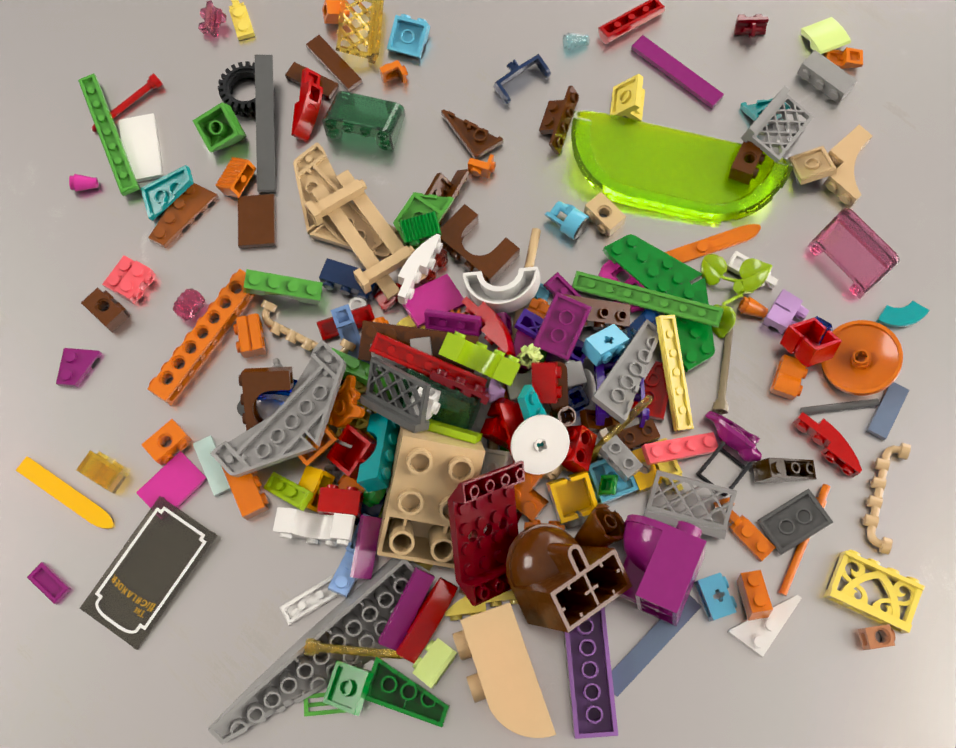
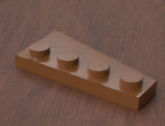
M193 183L167 208L149 235V240L166 248L182 233V230L188 224L190 225L195 221L194 218L200 212L203 213L208 208L207 206L212 201L215 202L219 196Z

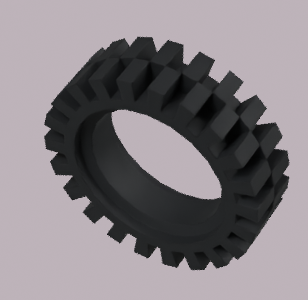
M245 61V66H243L242 62H238L239 67L236 68L235 64L231 65L232 71L227 68L225 70L227 75L221 74L222 80L219 79L218 81L219 95L223 103L231 106L235 115L239 113L241 117H244L246 113L247 117H252L251 112H254L256 116L255 98L249 101H240L231 95L232 87L237 81L247 77L255 78V62L252 63V66L249 61Z

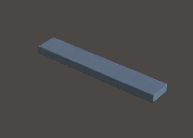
M691 595L687 599L677 626L660 619L612 670L613 689L616 697L623 692L702 607Z

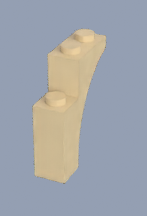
M860 124L829 151L828 154L837 168V174L828 176L824 182L827 189L837 195L850 208L861 197L854 176L855 161L858 153L873 137Z

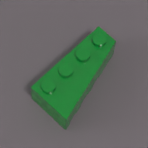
M376 656L371 669L373 676L365 700L443 727L450 705Z

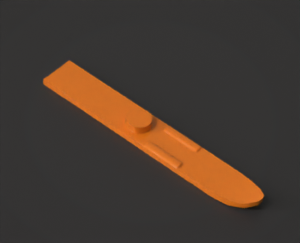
M759 224L743 225L665 253L686 263L747 242L759 233L761 226Z

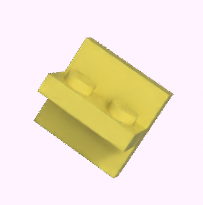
M637 74L613 87L610 109L611 119L616 120L625 115L636 123L642 121L645 90L642 88L643 76Z

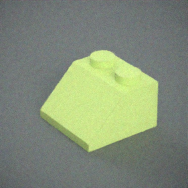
M439 638L436 641L432 639L425 648L427 653L423 659L419 657L412 666L415 669L412 673L431 689H434L458 655L455 650Z

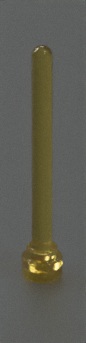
M647 395L630 411L627 420L623 424L619 422L595 445L590 464L597 461L600 448L612 437L618 435L652 402V396Z
M307 638L304 647V654L306 656H314L319 654V652L393 659L403 658L397 655L395 650L321 644L315 638Z

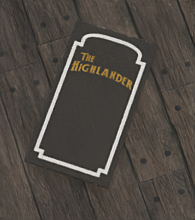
M159 496L80 609L134 649L139 650L218 535L168 502L164 497Z

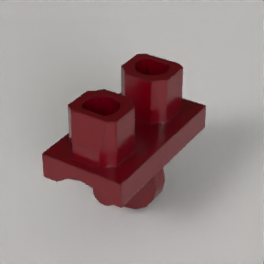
M739 14L736 19L734 35H749L750 38H755V35H765L769 21L768 16L755 14L753 17H746L745 14Z

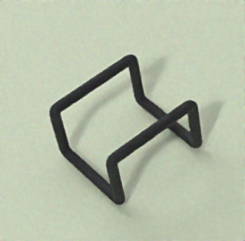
M723 441L696 474L704 482L713 484L701 473L721 451L743 469L729 487V489H734L750 469L752 463L749 462L746 466L723 449L726 444ZM722 493L721 495L725 497V496H727L728 494H727V493Z

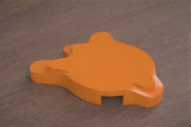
M348 375L339 388L327 425L343 428L350 424L353 419L364 417L365 409L357 406L361 393L355 389V376Z

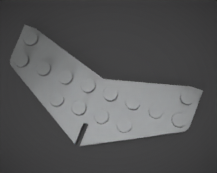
M323 340L315 346L310 355L312 357L289 397L272 416L231 441L221 443L210 453L228 474L233 477H240L317 450L305 438L307 435L320 447L346 369L345 361Z

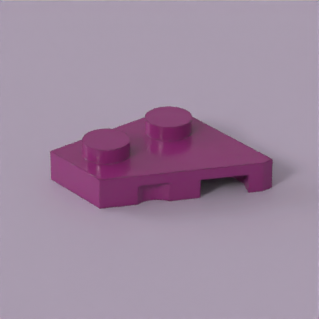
M64 348L56 384L58 386L78 387L83 381V377L92 369L91 365L97 357L100 358L102 356V353L97 350Z

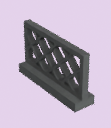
M371 357L366 395L360 396L359 403L412 433L429 430L430 422L425 419L431 385L377 357ZM377 365H379L380 370L382 372V374L378 375V372L376 370ZM390 372L393 373L395 378V381L393 383L388 374ZM383 377L387 384V387L385 388L383 387V384L380 380ZM404 379L407 380V383L410 387L407 390L402 381ZM375 383L379 390L378 393L373 392ZM395 385H398L401 392L400 395H397L394 388ZM418 386L423 388L422 397L419 396L417 391ZM388 390L390 391V394L392 396L391 401L388 399V396L386 394ZM409 392H412V395L415 399L413 403H411V400L408 396ZM402 397L407 406L405 408L402 407L401 402L399 400ZM415 405L418 406L419 416L416 415V412L413 408Z

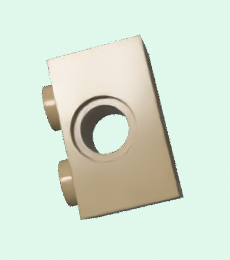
M602 192L590 200L584 208V213L589 216V221H592L597 226L598 231L601 234H605L608 238L625 224L626 216ZM600 214H605L607 217L603 218Z

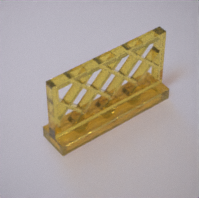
M341 0L336 51L367 58L369 63L375 64L380 49L384 0H354L355 2L351 4L347 0ZM361 2H370L371 7L366 9ZM358 5L362 12L357 14L352 7ZM349 10L353 17L348 19L344 12ZM364 14L370 20L367 23H364V21L360 18ZM355 19L361 25L358 28H355L354 25L351 23ZM346 24L352 30L349 33H346L342 28ZM364 29L368 36L363 38L358 31ZM355 34L360 41L354 43L350 36ZM346 39L351 46H341V41ZM363 43L367 48V52L360 51L357 46Z

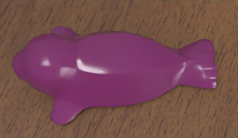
M713 411L705 414V417L714 423L721 440L725 441L726 445L738 451L744 461L753 462L762 459V454L756 447V443L760 440L758 436Z

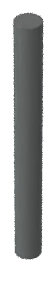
M879 399L801 407L800 412H804L807 415L879 406Z

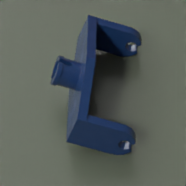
M539 54L521 65L517 63L516 59L507 64L506 67L510 72L497 80L493 86L504 103H510L511 99L502 85L532 65L536 64L546 78L551 75L550 69Z

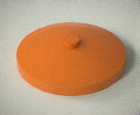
M856 320L842 324L832 331L842 342L834 357L821 362V367L824 375L834 387L851 395L865 396L886 389L896 380L902 368L903 350L898 338L890 329L877 322Z

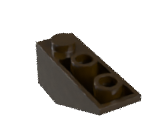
M766 458L752 463L755 482L759 483L817 479L814 460Z

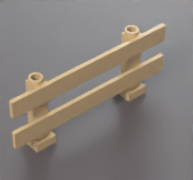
M346 170L335 176L343 188L330 194L324 184L311 190V193L318 202L315 204L312 200L306 202V209L317 226L323 223L322 217L328 215L366 269L362 272L358 268L353 273L355 280L364 293L367 294L372 291L371 285L376 282L386 298L390 300L398 295L400 289L389 274L400 267L402 268L415 250L411 245L408 247L402 244L364 191L367 189L365 182L362 179L355 180L349 170ZM352 200L392 255L379 262L340 207ZM425 274L421 275L420 281L426 278Z

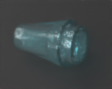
M568 32L567 35L563 36V47L569 51L589 45L588 34Z

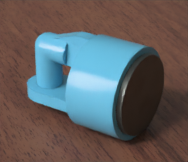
M558 201L550 212L545 213L547 218L561 227V232L573 240L583 233L589 223L588 215L573 205L565 204L561 201ZM560 211L567 215L564 222L557 218Z

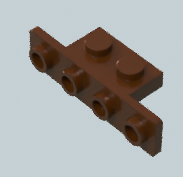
M568 86L564 100L548 102L539 128L541 134H552L549 146L556 154H560L564 145V140L579 100V95L573 86Z
M467 169L457 170L451 182L442 173H437L424 195L432 194L455 199L459 194L460 188L467 181L470 171ZM444 216L440 220L439 226H441Z

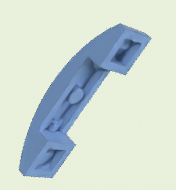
M349 304L330 310L341 341L344 338L356 344L354 351L349 350L348 355L358 359L361 337Z

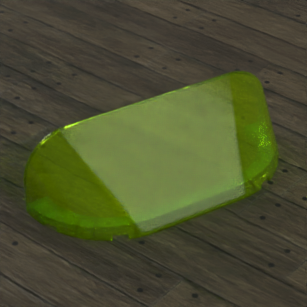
M574 111L571 141L574 157L581 173L594 189H598L608 199L623 205L704 223L736 221L757 212L772 201L773 196L785 185L793 169V166L786 158L782 157L779 162H776L763 152L766 156L763 164L757 167L759 169L756 179H752L750 184L747 185L728 178L731 166L742 145L741 143L602 112Z

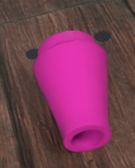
M74 174V176L69 177V186L75 192L98 188L97 177Z

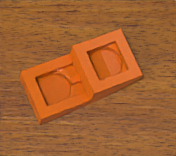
M846 47L844 51L831 50L824 53V57L841 69L863 66V50Z

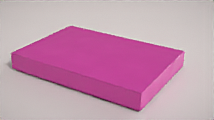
M448 274L415 288L412 299H408L406 305L402 304L417 328L425 325L424 312L426 309L450 312L451 309L455 311L465 306L462 303L463 296Z
M180 451L136 493L153 511L156 508L161 510L163 507H166L171 512H174L207 478ZM165 510L162 514L158 511L156 513L163 521L170 515Z

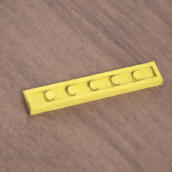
M675 315L657 316L655 319L674 431L694 429Z

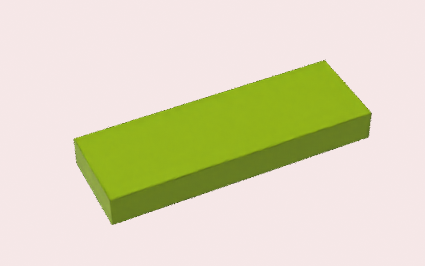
M432 419L427 420L430 422L429 430L427 431L473 444L478 443L482 439V433Z
M274 471L263 487L266 491L301 511L305 510L314 495L311 491Z

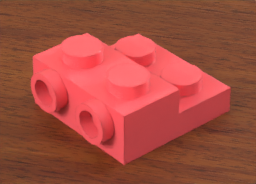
M123 255L102 285L135 304L143 296L147 286L154 281L156 274L149 267Z

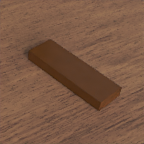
M294 62L285 74V77L301 85L302 70L306 67ZM321 75L320 86L323 87L322 96L330 100L339 85L337 82Z

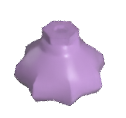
M490 380L489 388H486L490 397L488 403H494L498 398L504 397L505 389L500 386L497 380Z

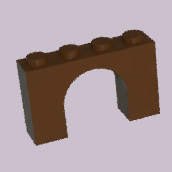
M464 204L440 228L442 233L441 243H443L442 250L446 249L449 255L455 261L459 260L468 272L482 271L484 280L492 285L519 257L520 248L505 237L492 252L486 255H473L463 247L462 242L479 221L478 214Z
M292 366L245 368L239 375V386H242L243 394L240 396L241 405H244L245 413L242 414L243 424H246V431L264 420L259 415L256 406L257 398L260 394L267 391L292 389L294 386Z

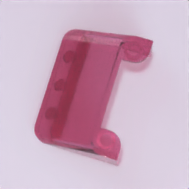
M847 207L842 209L808 245L812 254L818 256L824 252L853 281L849 289L859 299L877 286L900 262L897 253L852 209Z

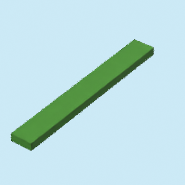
M93 73L79 79L78 82L122 196H126L140 190L97 76Z
M576 271L572 287L579 292L667 315H675L678 318L716 328L719 327L724 308Z

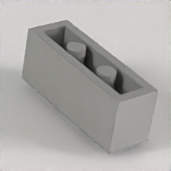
M816 50L805 59L797 72L801 78L807 80L816 89L825 93L838 104L850 93L857 82L854 77Z

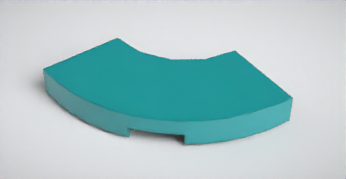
M915 301L902 308L886 305L876 322L893 328L911 326L923 319L930 310Z

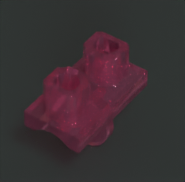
M210 0L207 1L205 8L200 9V15L205 22L199 23L198 29L203 34L210 33L213 37H218L219 26H221V23L226 22L227 16L222 12V9L216 8Z

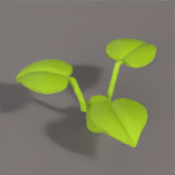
M716 254L704 256L701 273L703 274L702 278L705 277L706 283L708 285H717L722 278L723 280L734 282L733 289L738 293V295L723 302L722 306L719 304L713 305L724 308L719 327L712 326V331L718 337L725 338L726 334L735 324V312L726 305L738 298H742L743 294H752L760 288L772 269L771 264L755 258L746 259L739 270L742 279H733L723 275L727 271V263L721 256Z

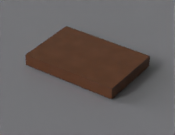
M275 195L240 196L238 198V247L276 246Z

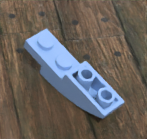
M359 524L353 533L352 542L346 547V553L328 586V590L346 598L358 579L350 577Z

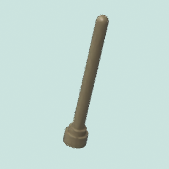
M733 328L726 334L724 339L718 399L715 400L712 411L717 414H727L729 409L726 391Z

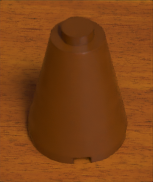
M598 504L587 517L574 539L581 546L607 547L623 539L626 525L618 512L610 511L608 509L610 506Z

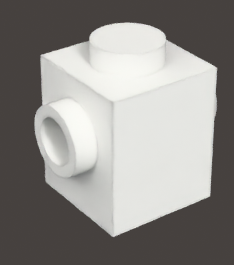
M419 387L417 391L419 396L422 397L423 388ZM434 388L430 389L426 420H429L433 414L436 415L440 409L441 404L438 401L441 391ZM413 395L411 396V399H410V400H411V403H413V402L415 401ZM415 405L413 408L416 412V415L419 416L418 406Z

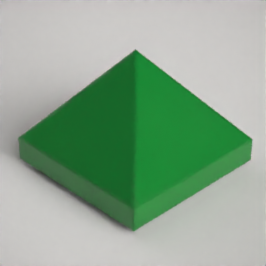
M601 475L598 495H615L618 475Z

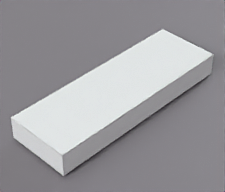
M333 575L279 607L289 626L340 596L328 590Z

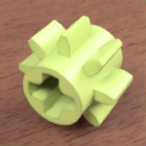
M533 343L528 347L524 345L521 348L522 352L517 355L520 358V364L530 369L533 362H540L539 360L543 358L540 352L541 348L535 347Z

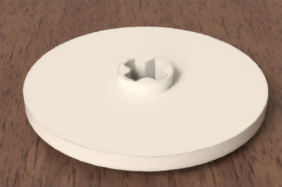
M536 415L526 419L517 427L511 440L513 460L515 462L524 461V471L530 474L540 475L551 472L564 461L568 453L570 444L568 431L562 422L549 415ZM543 442V443H544L543 447L540 446V447L538 448V447H537V443Z

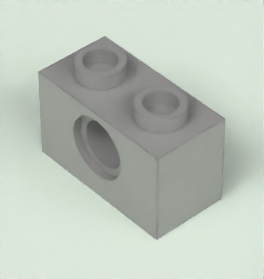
M617 435L612 437L599 450V454L625 483L639 472L643 466Z

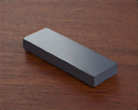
M895 382L887 387L866 431L882 440L887 439L908 395L909 389Z

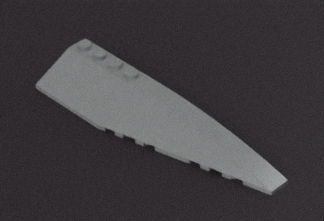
M391 558L372 575L371 580L367 579L277 659L208 727V731L221 744H224L244 733L256 723L264 722L267 717L276 712L280 713L294 702L296 704L327 687L337 660L361 668L372 659L374 661L376 656L381 657L390 648L380 645L378 640L415 569L408 560ZM431 587L429 588V590H428V592H427V594H426L424 600L426 599V597L428 596V594H429L430 591L432 590Z

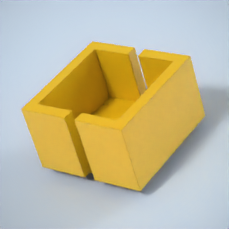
M586 471L568 475V480L562 477L546 483L557 519L561 524L579 518L575 511H578L582 517L590 515L592 510L598 505L589 474Z

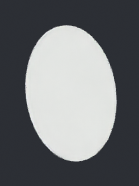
M584 369L587 385L585 389L579 391L583 402L586 405H592L593 401L591 398L596 392L595 380L590 370Z

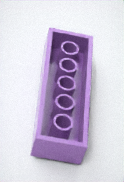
M603 607L569 633L564 632L575 739L618 736L605 607Z

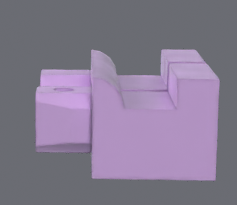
M783 289L762 324L767 327L772 326L778 329L779 333L783 334L789 325L797 323L792 320L794 316L803 321L809 310L801 305L803 300Z

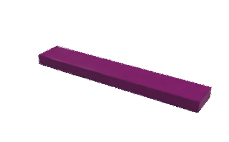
M644 35L632 45L631 50L711 109L723 98L724 94Z

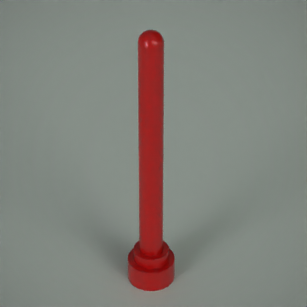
M154 73L150 75L144 86L110 112L112 118L114 119L149 90L161 87L163 84ZM94 124L91 129L93 132H97Z

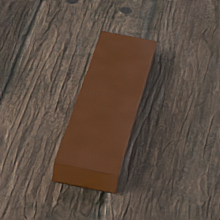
M320 35L306 43L308 50L348 92L362 83V79Z

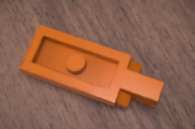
M733 510L731 511L728 521L731 524L729 527L732 531L731 533L758 561H763L776 547L743 515L739 517Z

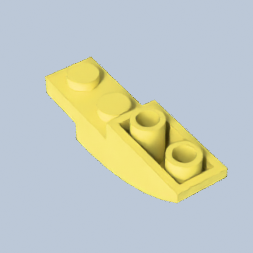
M506 591L477 606H472L465 596L445 612V617L450 618V621L461 620L462 616H473L486 611V604H490V607H498L502 605V602L510 601L511 605L518 604L512 591Z

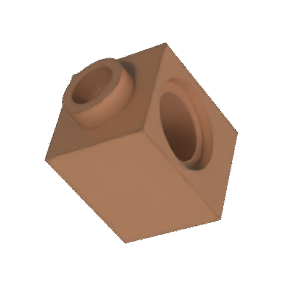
M890 624L858 629L863 650L895 646L894 641L896 637ZM876 632H879L881 634V642H878L876 640Z

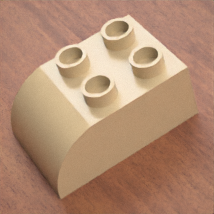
M509 602L461 619L463 630L452 635L460 659L463 661L472 657L477 670L476 674L466 677L474 702L477 703L486 699L489 709L495 718L503 726L516 734L531 738H545L556 735L511 603Z

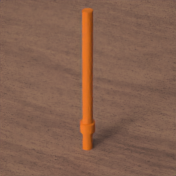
M827 484L822 485L818 497H815L823 508L826 506V498L831 488ZM810 538L797 546L778 592L779 594L787 596Z

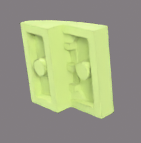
M832 17L801 28V35L810 41V48L820 54L851 43L847 32Z

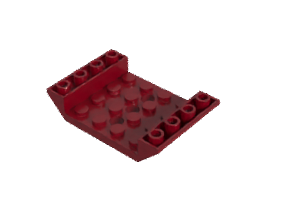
M520 460L460 482L447 500L455 578L472 606H477L511 589L506 574V559L513 540L519 534L514 485L525 481L524 461ZM471 531H472L471 538L468 539V535H469V534L471 533Z

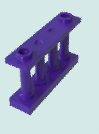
M616 362L602 363L597 367L594 365L596 391L607 376L604 375V371L611 370ZM643 377L639 385L640 388L633 400L638 402V409H631L628 417H639L640 428H644L645 420H649V408H646ZM595 403L596 425L604 426L605 418H609L611 415Z

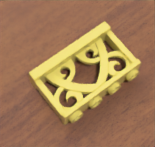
M846 550L841 552L824 598L882 625L890 624L894 631L901 634L910 633L911 623L925 586L919 584V580L913 577L900 575V572L896 569L880 566V563L874 559L861 557V554L857 551ZM848 563H854L858 566L857 572L850 568L852 576L855 577L854 579H851L845 571V566ZM842 576L848 583L839 591L837 587ZM878 579L883 585L888 598L879 599L871 606L868 604L866 591L859 584L867 580ZM901 586L908 588L911 596L905 602L898 601V597L905 595L899 590ZM854 588L861 593L860 599L854 597V593H858ZM881 603H890V606L885 605L887 608L886 612L881 610ZM899 606H907L901 620Z

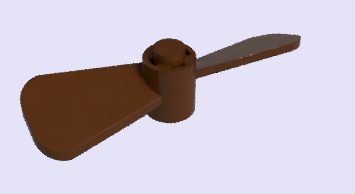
M555 361L558 362V366H561L562 376L558 378V386L562 387V398H558L557 403H548L551 408L549 416L558 419L567 429V427L575 423L576 412L573 408L569 407L567 367L564 363ZM563 466V468H564L566 471L572 472V471H570L569 469H567L566 467Z

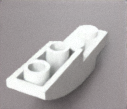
M436 234L421 244L403 265L398 275L399 284L402 285L398 293L399 303L406 305L408 299H412L415 291L413 289L414 285L419 283L421 275H427L430 269L433 270L436 259H434L436 253L439 254L443 246L441 235Z

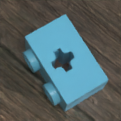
M612 324L586 338L582 352L597 367L602 363H608L617 355H622L629 338L615 324Z
M721 572L694 582L709 622L737 612L735 609L737 608V603L734 597L730 596L727 589L729 588L728 581L725 576H722ZM720 594L721 598L714 599L713 595Z

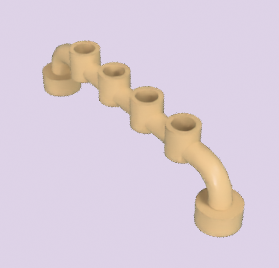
M265 299L261 304L264 307L262 320L270 327L269 331L278 336L282 333L286 335V340L294 344L298 341L302 343V348L311 352L318 343L271 320L269 314L270 312H275L277 305ZM343 338L340 346H342L340 351L348 354L349 350L353 352L356 344Z
M906 443L886 448L882 457L876 459L874 469L879 470L878 477L873 476L871 481V488H874L875 492L874 496L869 495L867 500V506L871 507L870 515L865 514L863 525L867 526L869 541L879 548L880 553L887 555L891 551L893 540L887 537H882L880 540L876 537L875 532L879 523V511L883 503L882 496L886 487L890 456L897 453L898 458L907 460L911 445Z

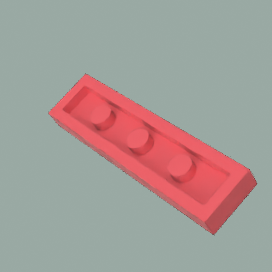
M714 432L648 443L644 444L641 448L646 464L652 465L712 454L718 448V443Z

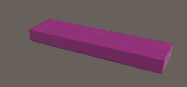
M415 567L378 640L380 645L395 651L397 650L435 578L434 575Z

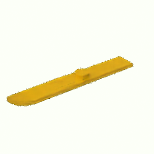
M28 456L25 457L16 469L18 473L89 523L104 529H112L114 527L113 519L103 508Z

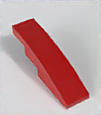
M442 577L439 578L420 606L418 615L411 623L407 635L397 648V655L413 664L416 662L447 611L458 589L456 585Z

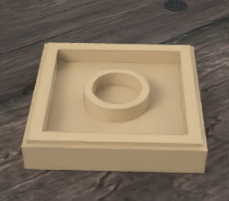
M824 146L788 157V162L800 185L837 174V168Z

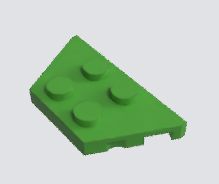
M413 192L393 222L403 242L404 239L399 221L435 211L439 223L453 203L454 198Z

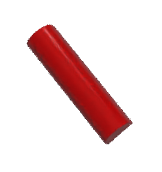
M648 0L598 27L599 36L603 43L608 44L663 14L665 6L659 0Z

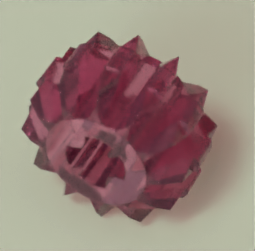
M193 288L186 289L174 302L173 311L185 321L192 320L194 316L201 312L205 299L197 290Z

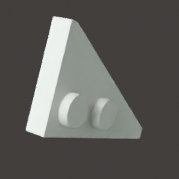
M796 595L774 606L768 618L747 620L729 629L728 633L758 656L763 657L802 597Z

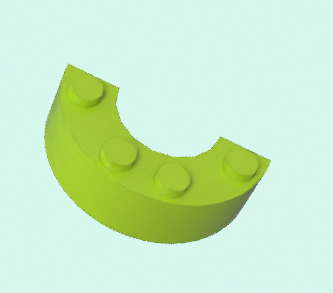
M457 331L454 334L447 333L438 353L439 355L512 386L521 366L519 363L520 359L511 355L506 358L504 357L506 353L494 349V352L487 350V345L478 341L476 344L465 340L466 335Z

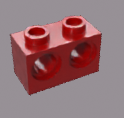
M584 425L567 427L570 444L568 453L561 465L573 473L589 471L597 435Z

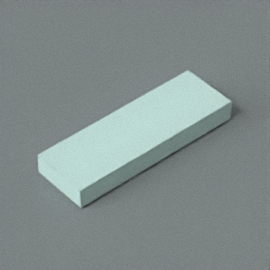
M210 435L193 443L213 495L216 497L231 490L222 466L210 454L216 448L213 437Z

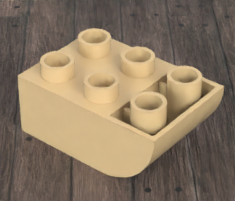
M402 426L400 427L389 488L386 491L382 511L377 555L454 568L447 500L460 482L480 475L485 456V449L481 441L473 444L427 430L412 433Z

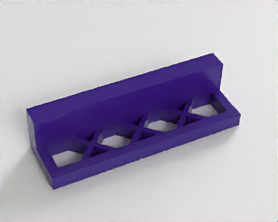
M524 308L514 328L535 339L544 319ZM577 340L569 358L570 360L584 362L586 355L582 352L583 341Z

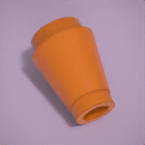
M744 296L738 306V310L745 315L764 319L768 313L767 307L750 296L748 298Z

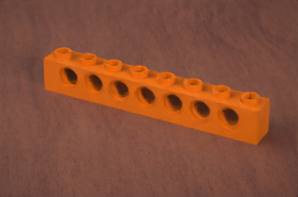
M239 269L237 273L231 276L230 282L220 290L217 299L210 303L207 312L197 320L193 330L186 334L183 343L174 350L170 360L163 364L160 373L150 381L147 389L170 406H172L235 323L236 317L241 315L255 296V294L243 292L245 271ZM242 289L241 292L235 294L236 290ZM230 303L228 308H223L226 304ZM219 318L218 322L212 323L214 319ZM208 333L205 338H201L202 334ZM192 348H196L194 353L189 354ZM181 363H185L181 369H178ZM173 378L170 384H166L168 379Z

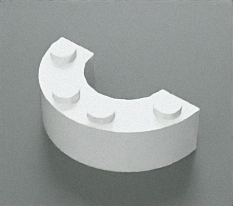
M538 267L519 268L518 275L514 281L504 286H492L484 280L482 271L463 273L465 285L474 303L480 306L484 301L496 313H511L526 306L536 295L541 278Z
M277 507L273 531L280 533V538L306 539V543L318 545V541L325 542L324 545L336 547L337 544L348 546L352 542L356 517L340 513L321 515L293 508Z

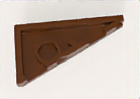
M441 110L443 118L474 159L503 144L502 137L499 136L497 138L489 134L488 130L479 128L478 125L466 119L462 120L450 111Z

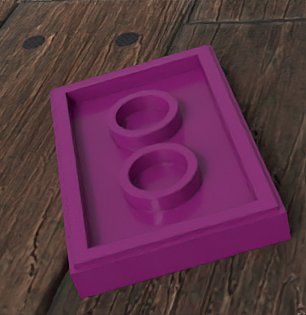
M556 291L533 345L568 361L592 307Z

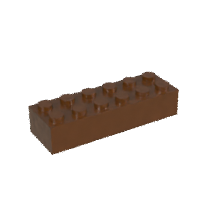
M363 321L358 355L359 360H371L370 344H372L376 333L379 332L411 346L410 339L431 337L433 356L472 373L475 371L438 354L448 332ZM464 334L466 335L465 340L474 344L477 341L479 342V336Z

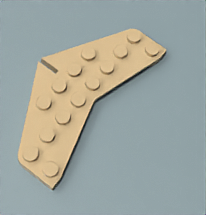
M316 142L293 162L306 230L311 238L352 250L328 215L322 217L323 223L317 226L306 209V202L310 200L314 204L318 202L311 193V190L324 184L330 194L343 188L335 177L336 174L323 147ZM349 201L340 207L377 258L383 260L392 255L356 205ZM388 224L394 231V233L397 235V237L400 239L402 244L405 246V243L403 242L397 229Z

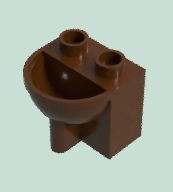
M536 524L527 527L513 540L507 554L506 574L508 583L527 623L569 633L632 587L615 548L581 546L570 534L556 525Z

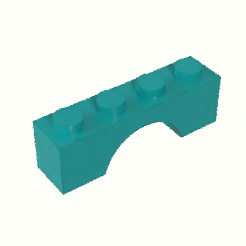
M378 413L370 415L367 432L377 440V445L370 458L360 464L357 483L367 492L389 488L400 425Z

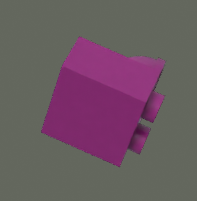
M628 515L624 522L626 526L623 534V545L627 557L623 567L632 587L621 594L620 597L636 603L638 610L677 626L703 563L707 541L700 538L702 530L688 522L678 521L675 528L645 516Z

